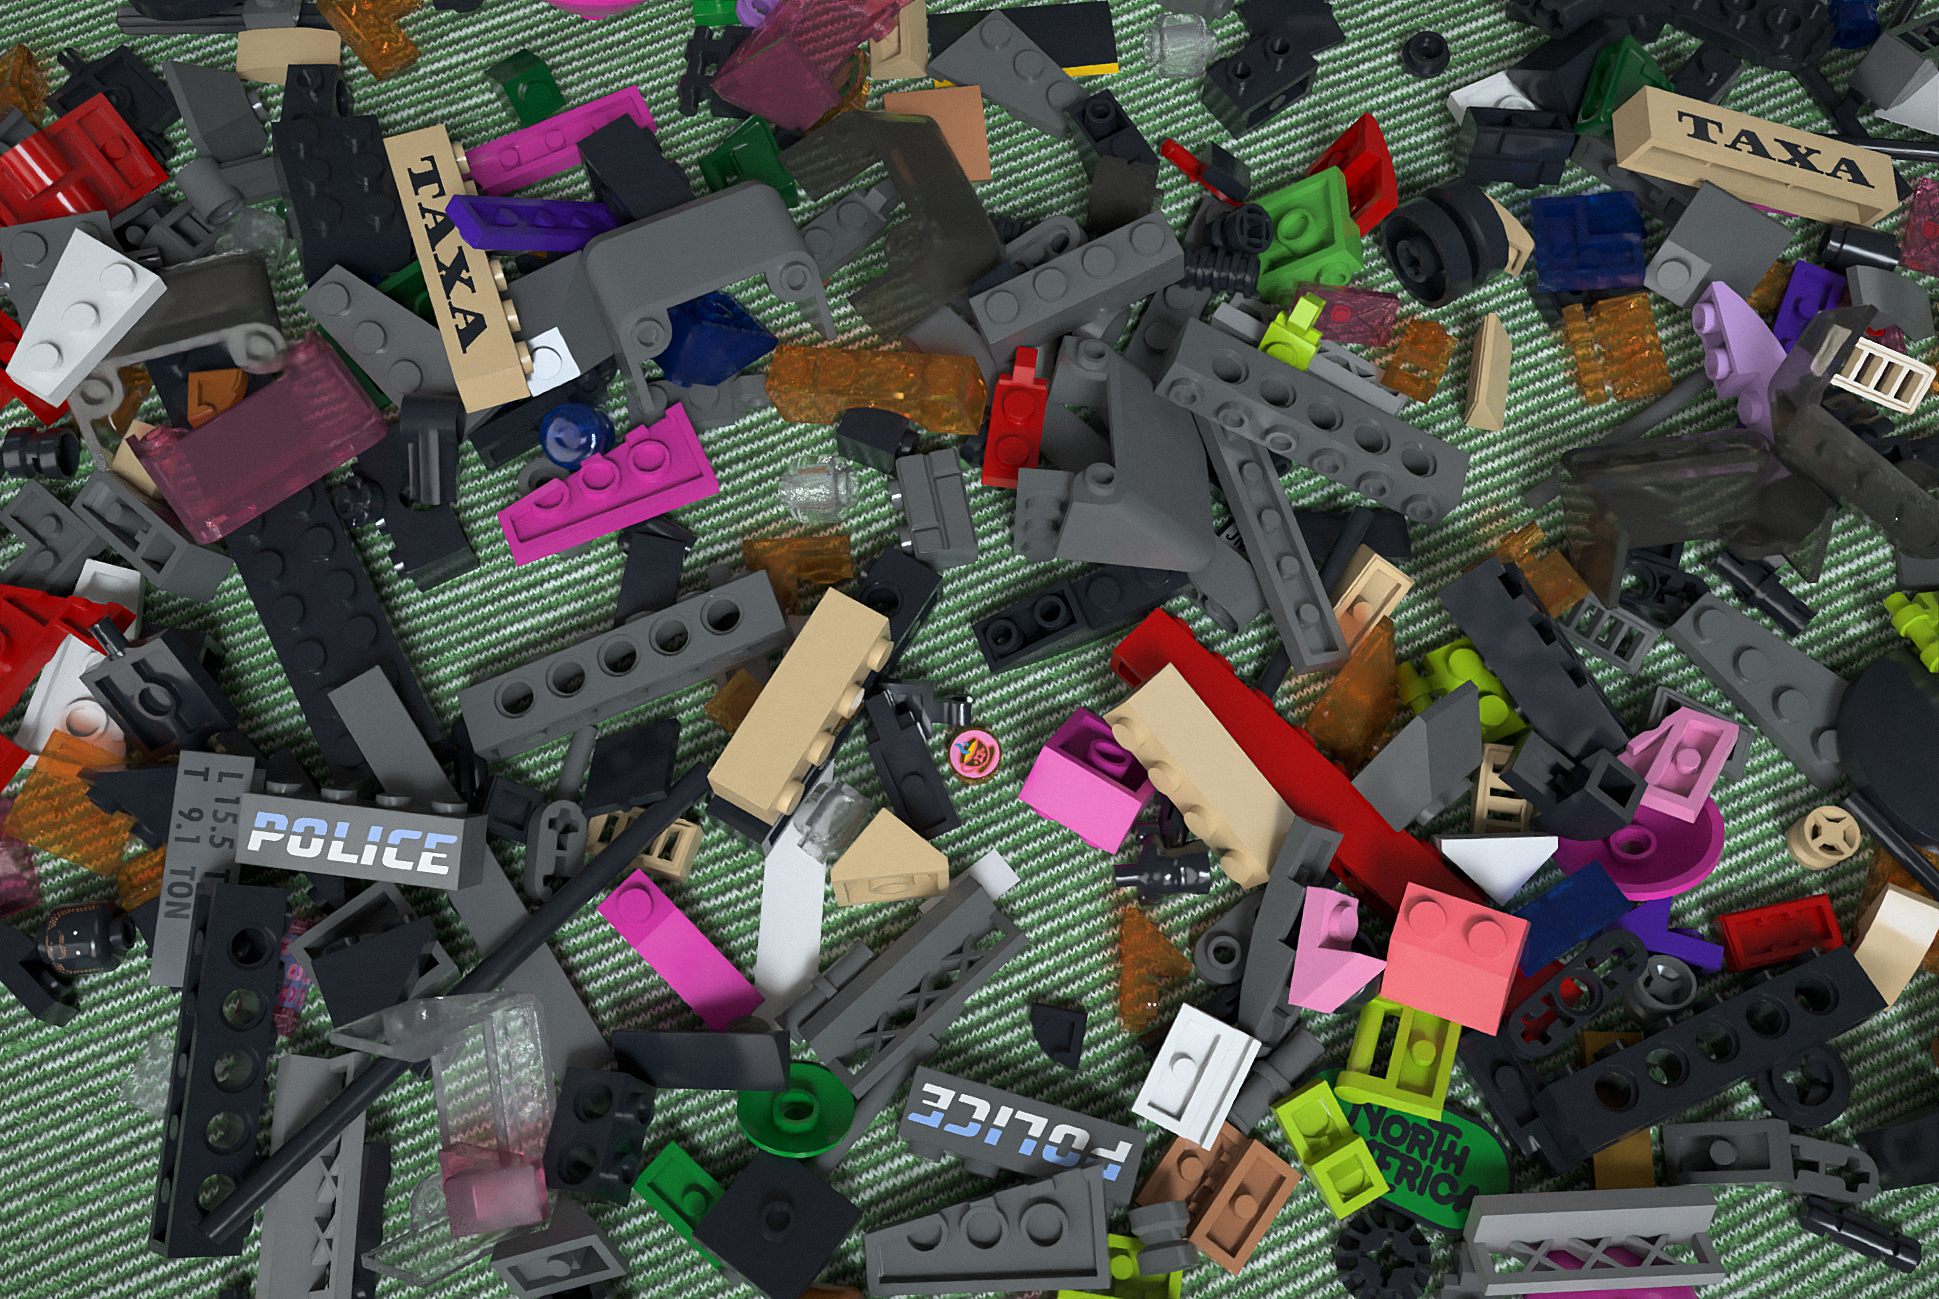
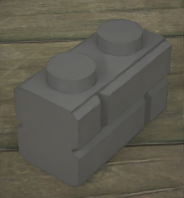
M949 448L933 451L928 455L916 454L898 458L895 461L896 478L888 479L887 481L893 511L903 509L906 525L897 527L901 552L909 557L913 556L915 561L933 571L943 570L948 566L954 568L974 564L978 561V540L957 449Z

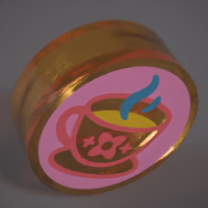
M968 728L956 734L951 740L947 751L950 772L958 781L967 785L978 786L991 781L998 774L1002 764V748L998 739L991 732L981 728Z

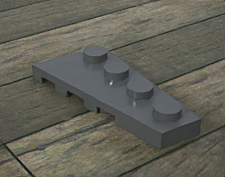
M338 264L330 269L298 299L400 410L405 394L461 397L440 330ZM504 404L468 414L465 409L463 442L468 438V434L476 431Z
M1709 591L1694 600L1664 630L1683 652L1819 790L1831 787L1846 772L1838 744L1837 716L1842 696L1849 682Z

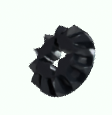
M1826 1042L1756 1076L1758 1085L1756 1096L1764 1100L1771 1109V1117L1788 1121L1794 1128H1817L1830 1124L1843 1113L1849 1102L1851 1083L1847 1067L1840 1055ZM1799 1064L1805 1079L1811 1080L1812 1084L1822 1086L1802 1091L1800 1099L1797 1095L1796 1086L1788 1083L1787 1079L1781 1078V1075L1796 1072Z
M1392 1210L1366 1212L1349 1222L1338 1239L1335 1253L1337 1272L1342 1284L1355 1299H1417L1425 1293L1429 1278L1434 1271L1431 1264V1244L1424 1238L1414 1221ZM1389 1234L1388 1243L1391 1244V1254L1400 1257L1401 1261L1408 1262V1267L1402 1266L1390 1269L1387 1278L1383 1281V1287H1381L1382 1276L1379 1275V1265L1370 1262L1369 1258L1360 1257L1361 1252L1370 1253L1371 1251L1381 1250L1383 1242L1387 1241V1235Z

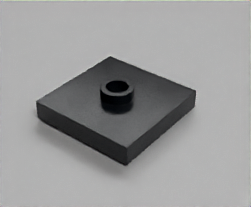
M761 1149L691 1233V1238L693 1242L765 1299H800L862 1220L864 1211L795 1158L775 1155Z

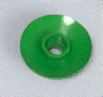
M790 1063V1091L740 1090L737 1099L736 1115L739 1126L745 1136L759 1148L783 1157L803 1158L827 1152L846 1138L854 1122L855 1104L851 1092L830 1071L811 1064Z

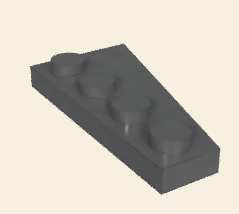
M1103 1158L868 1229L864 1235L868 1296L1111 1288L1112 1273Z

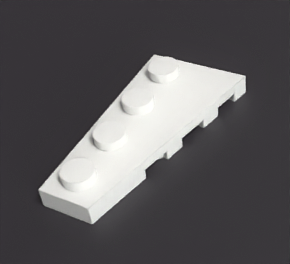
M87 559L72 596L87 598L93 603L107 605V602L119 603L137 615L123 635L128 641L138 639L141 632L146 578L140 571ZM70 633L57 648L54 657L45 664L15 742L31 753L21 767L82 781L76 774L84 766L128 763L130 740L78 678L90 666L104 660L107 656L99 653Z

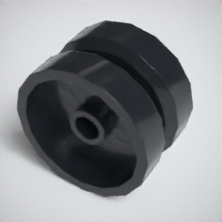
M1450 176L1423 191L1420 197L1415 196L1397 206L1383 218L1381 223V241L1387 261L1394 275L1412 298L1428 308L1437 310L1467 294L1469 288L1478 287L1502 274L1509 262L1507 234L1504 223L1494 204L1477 185L1464 177Z

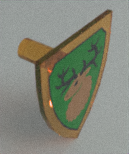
M860 48L848 51L821 92L805 125L806 143L839 112L873 140H876L884 131L886 124L865 108L871 89V83L866 79L869 58L868 54Z

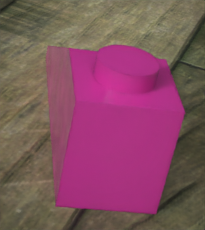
M640 868L632 873L596 908L712 1029L736 1030L766 1000Z

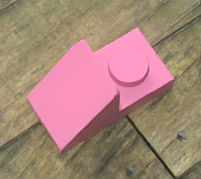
M1307 886L1288 1004L1330 1014L1385 969L1388 963L1386 961L1350 952L1352 940L1358 930L1357 907L1359 899L1327 888Z

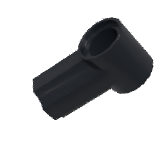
M405 394L400 410V431L402 440L408 443L410 499L417 500L421 504L434 505L456 502L460 497L459 445L463 442L465 431V406L462 398Z

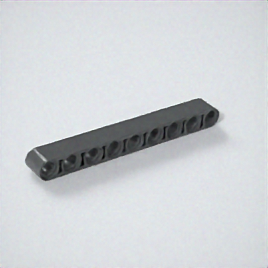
M940 303L936 304L900 337L901 345L916 365L984 423L991 419L996 383H999L1000 373L1013 374L1015 363L1009 360L996 366L981 334L950 308ZM1047 395L1037 469L1070 471L1078 474L1093 463L1101 462L1112 466L1111 445L1062 403L1050 402ZM1215 534L1216 552L1210 565L1198 572H1188L1195 588L1183 593V595L1226 632L1232 635H1239L1268 606L1253 566Z

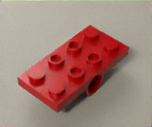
M100 92L0 156V228L107 210L111 219L170 177L103 93ZM0 252V274H1L2 255H1V252Z

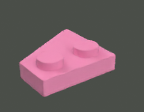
M1682 707L1664 718L1656 729L1644 731L1627 743L1626 751L1616 758L1649 783L1640 804L1694 823L1738 739L1739 725Z

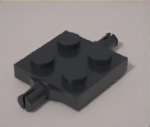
M123 44L105 57L86 63L70 47L64 48V51L71 61L61 51L58 53V63L71 76L61 88L43 100L58 119L102 92L158 164L166 163L160 152L168 160L171 159L173 150L158 135L182 118L175 98Z
M109 614L99 618L87 627V630L93 634L109 655L104 660L90 666L78 678L147 762L158 761L169 755H180L182 749L217 752L208 740L212 735L231 727L241 714L172 627L147 639L131 641L127 640L111 620Z

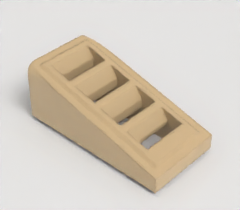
M1833 325L1807 373L1898 412L1912 415L1936 376L1937 370L1923 362ZM1849 344L1853 345L1854 348L1839 374L1835 373L1834 371ZM1869 352L1872 353L1858 380L1855 381L1854 379ZM1891 361L1892 363L1878 388L1874 389L1888 362Z
M1492 743L1482 744L1483 762L1472 772V783L1474 785L1471 788L1469 834L1530 832L1531 822L1529 820L1533 812V805L1516 791L1515 799L1490 795V788L1514 791L1498 778L1500 773L1492 772L1493 769H1503L1514 746ZM1488 811L1514 814V821L1488 819L1487 813Z
M632 807L628 813H623L620 810L591 818L587 827L585 853L596 856L608 845L599 842L609 815L619 818L611 837V842L629 826L630 822H633L646 809ZM678 818L654 840L649 855L640 853L628 867L640 868L643 872L685 885L704 836L700 824ZM670 834L676 836L677 840L669 860L661 859V854Z

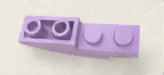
M1723 281L1711 282L1692 310L1693 329L1697 334H1700L1706 354L1704 360L1706 375L1710 380H1713L1718 398L1738 396V415L1741 422L1747 426L1752 444V465L1757 472H1760L1764 489L1784 488L1807 466L1798 431L1814 416L1812 408L1792 362L1764 321Z

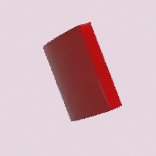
M1367 112L1305 169V179L1335 165L1341 170L1346 179L1350 217L1359 226L1361 238L1398 206V191L1392 159L1375 117Z

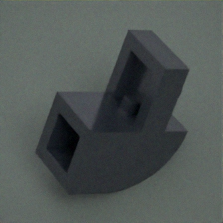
M1532 730L1518 739L1498 777L1536 807L1529 820L1531 823L1555 836L1575 841L1600 840L1628 826L1649 784L1605 748L1575 765Z

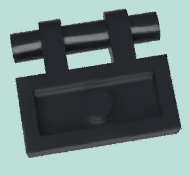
M726 25L722 41L712 40L713 31L709 27L697 26L694 30L693 39H690L686 45L684 55L686 62H688L686 74L680 77L677 88V95L680 98L679 112L688 117L696 116L699 103L705 99L711 100L710 108L714 117L746 120L755 112H762L775 43L773 30ZM712 64H718L716 76L705 75L707 67H710Z

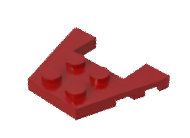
M0 584V721L19 702L22 693L42 667L54 657L57 648L69 633L99 653L107 656L108 653L93 634L87 630V627L99 618L109 614L111 620L124 634L137 615L119 603L107 602V605L93 603L83 597L71 595L68 598L50 596L41 590ZM1 731L0 793L31 755L28 750Z

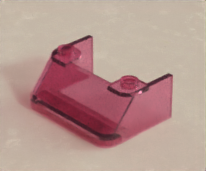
M780 0L709 81V85L721 99L787 130H793L799 126L802 131H806L826 111L837 106L842 100V97L829 83L832 77L860 44L870 38L877 43L889 35L897 26V22L893 18L903 7L915 0Z
M313 329L303 334L306 341L299 343L286 353L289 361L282 367L284 376L189 432L185 427L172 429L169 424H165L151 430L140 440L135 434L125 439L140 464L198 544H208L226 536L370 448L388 433L389 426L375 404L331 344Z

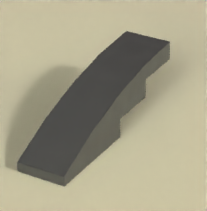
M1298 815L1294 817L1269 877L1253 928L1241 987L1237 1029L1261 1040L1262 1044L1256 1057L1269 1058L1288 1038L1303 1008L1288 1004L1307 886L1322 888L1319 884L1344 836L1343 833L1327 824Z

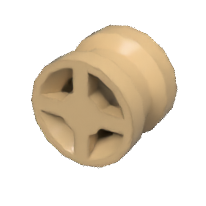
M1821 806L1812 810L1806 816L1796 820L1789 827L1786 836L1787 849L1792 858L1801 866L1810 870H1825L1836 865L1839 861L1852 856L1858 849L1861 840L1860 828L1855 819L1847 811L1836 806Z

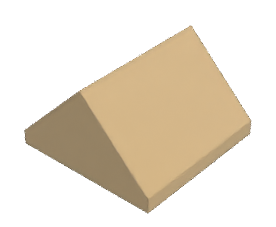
M884 807L830 869L831 883L838 907L946 896L949 893L948 858Z

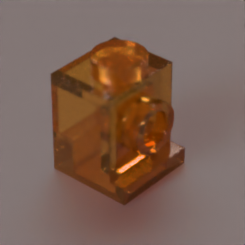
M1411 318L1380 383L1428 404L1447 369L1459 339L1448 335L1446 329L1438 322L1426 321L1422 323ZM1403 360L1429 371L1430 374L1427 380L1400 369Z

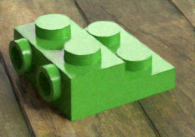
M1336 165L1251 202L1262 206L1269 213L1273 222V242L1268 250L1259 254L1261 265L1256 288L1273 305L1278 304L1285 307L1297 305L1300 297L1304 296L1301 285H1304L1305 292L1320 286L1339 288L1350 281L1352 273L1364 269L1360 228L1350 217L1345 175Z

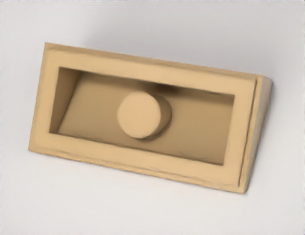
M868 0L871 77L874 80L926 77L929 61L925 0Z
M1489 312L1487 316L1485 315L1474 337L1463 422L1468 427L1498 432L1502 430L1504 424L1512 342L1498 315Z
M1361 544L1356 549L1329 597V602L1353 658L1346 664L1348 667L1353 664L1416 582L1365 544Z

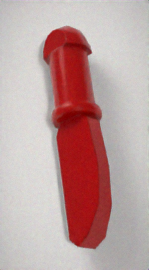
M1168 138L1161 143L1160 153L1188 177L1190 183L1201 182L1221 201L1235 207L1245 204L1243 201L1236 203L1201 179V162L1176 140Z

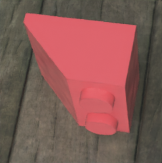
M1408 882L1390 938L1386 960L1388 963L1384 971L1380 996L1496 1036L1531 923L1527 920Z

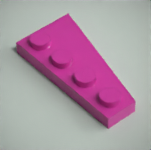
M681 402L665 410L666 417L651 427L646 428L642 424L626 434V442L602 456L597 452L580 462L582 468L563 481L554 478L497 513L517 567L720 492L718 480Z

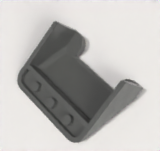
M1064 336L1048 388V400L1050 402L1108 409L1112 466L1101 462L1093 463L1075 476L1070 489V503L1055 544V557L1066 560L1184 572L1201 571L1210 565L1216 552L1205 443L1192 411L1153 393L1157 381L1110 346L1097 339Z

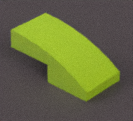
M1318 1077L1269 1106L1295 1155L1336 1219H1343L1390 1190L1362 1136L1353 1133L1326 1080Z

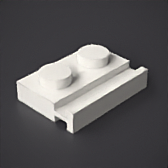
M1183 1001L1131 1110L1183 1138L1194 1141L1210 1151L1262 1044L1261 1040Z

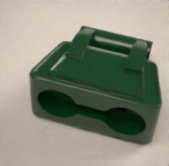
M1626 35L1599 50L1576 120L1574 130L1577 134L1614 140L1612 114L1645 85L1674 93L1675 85L1669 82L1665 74L1658 70L1656 61L1631 35Z
M760 111L752 114L724 138L721 145L710 155L703 157L698 163L711 194L739 183L756 179L768 183L777 190L788 209L797 208L800 205L794 177L764 114ZM736 175L737 178L728 184L725 177Z

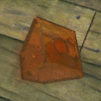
M1383 615L1320 697L1303 728L1316 744L1354 771L1365 757L1373 760L1394 737V735L1386 730L1397 714L1394 622L1386 615Z

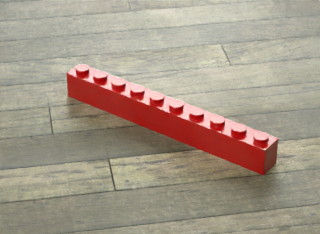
M1157 607L1113 649L1109 668L1132 690L1145 678L1171 662L1295 815L1327 824L1344 834L1328 868L1341 880L1340 882L1392 930L1394 929L1408 882L1491 908L1485 903L1486 896L1482 890L1469 879L1464 877L1458 878L1442 864L1443 858L1441 854L1429 842L1421 838L1414 839L1405 829L1397 833L1350 783L1355 776L1345 766L1338 762H1329L1315 749V741L1303 728L1295 724L1291 726L1274 712L1275 706L1268 696L1255 687L1249 689L1234 676V669L1228 660L1218 652L1211 651L1209 653L1194 639L1195 635L1192 629L1180 617L1176 615L1169 617L1161 608ZM1529 934L1527 935L1501 1018L1503 1021L1508 1013L1564 966L1563 963L1553 957L1546 958L1530 944ZM1573 978L1564 979L1560 986L1561 999L1569 1008L1585 993L1573 983L1575 981ZM1542 997V998L1540 999L1541 1002L1544 1003V1004H1546L1545 1001H1544V998ZM1549 1010L1541 1017L1529 1023L1521 1018L1526 1028L1520 1035L1527 1043L1535 1039L1541 1042L1542 1040L1539 1037L1540 1031L1557 1018Z

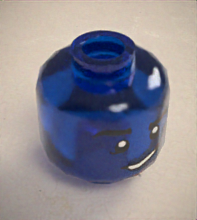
M589 401L564 402L553 407L544 416L539 429L540 445L544 454L555 465L566 470H580L582 468L580 462L598 452L603 456L613 449L615 427L611 417L594 403Z

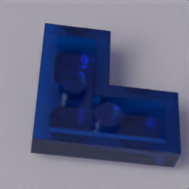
M1584 195L1531 199L1530 217L1532 239L1535 242L1533 251L1537 293L1644 286L1646 268L1641 231L1588 235Z

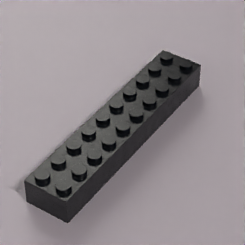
M237 306L143 358V362L336 786L358 789L357 799L374 801L376 800L377 793H386L327 695L377 665L383 668L440 765L444 766L454 761L453 753L457 750L452 744L445 725L350 528L346 526L343 519L335 511V496L262 344ZM243 367L249 375V383L239 405L222 420L206 427L194 429L187 420L189 373Z

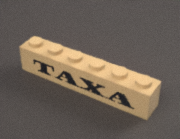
M1647 85L1612 114L1618 167L1700 188L1705 179L1741 200L1829 224L1834 222L1842 225L1843 222L1849 221L1870 227L1899 207L1891 156Z
M444 124L383 139L454 379L467 414L531 396L524 375L535 371L526 342L514 343L511 333L521 331V327L512 299L501 302L498 292L508 290L499 259L488 261L485 252L492 251L491 249H473L460 236L459 229L444 211L454 194L478 196L474 181L463 182L461 175L471 173L461 142L450 143Z

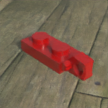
M1017 346L1013 374L1000 373L999 383H996L983 464L981 484L1017 489L1019 468L1037 469L1048 390H1046L1047 379L1034 378L1038 349Z

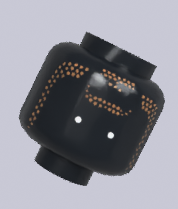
M99 898L63 903L53 909L48 919L40 925L37 936L39 954L45 964L51 965L56 972L64 977L112 972L124 962L128 949L134 947L136 927L132 917L124 915L121 907L111 899Z

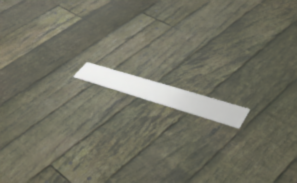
M787 615L796 638L811 616ZM791 646L784 648L783 658L785 657ZM834 759L768 857L765 858L754 988L766 1000L752 1013L751 1030H783L774 1019L780 1016L811 985L809 978L818 971Z

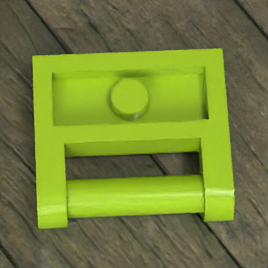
M1379 993L1376 998L1361 1009L1346 1070L1339 1072L1334 1093L1339 1098L1350 1103L1365 1104L1369 1102L1441 1121L1462 1024L1380 996ZM1393 1015L1401 1017L1386 1079L1370 1076L1369 1073L1383 1018Z

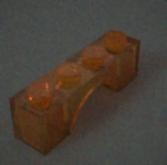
M777 345L764 389L785 422L832 425L834 416L842 410L855 407H870L903 415L921 425L928 432L965 435L979 434L989 393V388L974 356Z

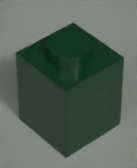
M526 48L484 71L506 115L525 129L567 105L545 61Z

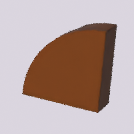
M243 367L189 373L187 420L194 429L206 427L222 420L239 405L249 383V375Z

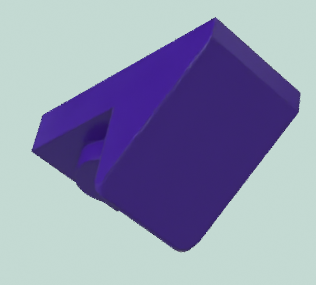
M1672 896L1647 901L1590 936L1588 943L1589 945L1596 938L1610 930H1627L1642 940L1647 949L1648 958L1654 955L1676 957L1688 965L1696 979H1701L1721 969L1724 946L1704 941L1705 936L1698 931L1687 928H1670L1667 931ZM1621 947L1613 951L1609 949L1612 955L1622 958L1628 956Z

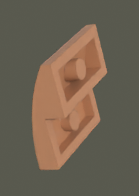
M980 85L883 94L892 180L901 189L912 190L991 181Z
M1224 1120L1210 1151L1194 1141L1174 1133L1132 1195L1131 1201L1139 1207L1164 1202L1186 1201L1191 1221L1186 1227L1187 1235L1182 1236V1239L1189 1240L1195 1244L1199 1252L1232 1275L1237 1276L1302 1175L1259 1141L1247 1138Z

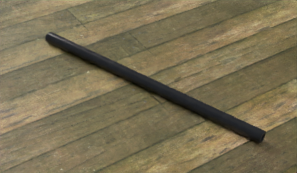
M698 761L671 786L669 798L658 800L651 804L198 1223L203 1232L216 1244H222L711 788L707 778L711 770L701 761Z

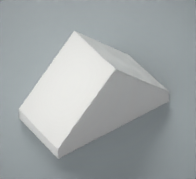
M1543 831L1430 835V844L1464 878L1476 884L1489 901L1503 907L1558 849V836Z

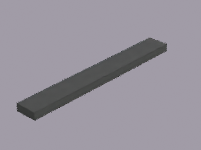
M380 665L375 666L327 694L386 793L413 796L412 805L431 807V801L436 799L462 801ZM485 841L481 884L458 891L444 889L485 958L531 916L487 841ZM547 941L501 983L562 1086L568 1067L596 1069L615 1057V1053Z

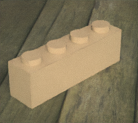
M829 587L708 774L707 778L715 794L771 826L775 824L781 813L789 815L794 810L804 792L805 785L801 783L802 779L812 764L818 767L824 762L835 741V736L831 735L842 716L849 719L855 713L865 692L861 685L871 670L879 672L883 668L892 652L894 642L890 641L889 618Z
M1170 662L1145 678L1102 717L1111 726L1112 733L1117 742L1123 748L1131 751L1147 770L1148 777L1153 786L1161 793L1167 795L1183 814L1185 824L1189 830L1197 837L1203 839L1219 858L1221 868L1230 879L1239 883L1244 890L1268 882L1295 814Z

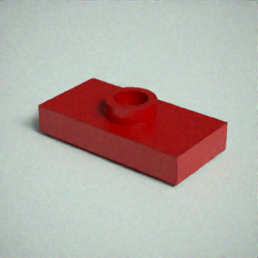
M1827 892L1727 913L1712 919L1720 945L1724 946L1723 953L1730 974L1787 963L1815 946H1819L1825 954L1845 944Z

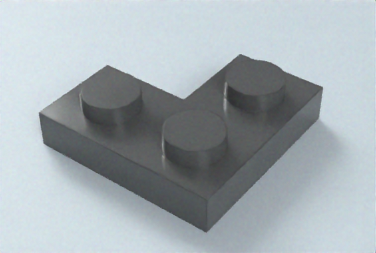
M32 478L0 512V522L28 546L0 576V584L41 590L50 596L61 597L81 575L86 560H95L107 547L108 543L69 509L70 507L51 490Z

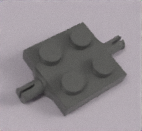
M107 210L0 228V252L2 255L0 296L8 295L9 299L16 306L24 334L76 228L147 270L163 268L158 246L125 252L116 240Z

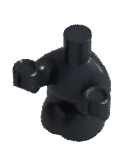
M1158 821L1136 823L1135 827L1138 830L1136 842L1138 845H1143V848L1136 863L1112 865V880L1115 888L1137 886V889L1140 891L1138 903L1141 907L1161 905L1165 896L1180 893L1209 894L1211 887L1210 861L1207 848L1202 839L1191 840L1183 845L1165 846L1160 835Z

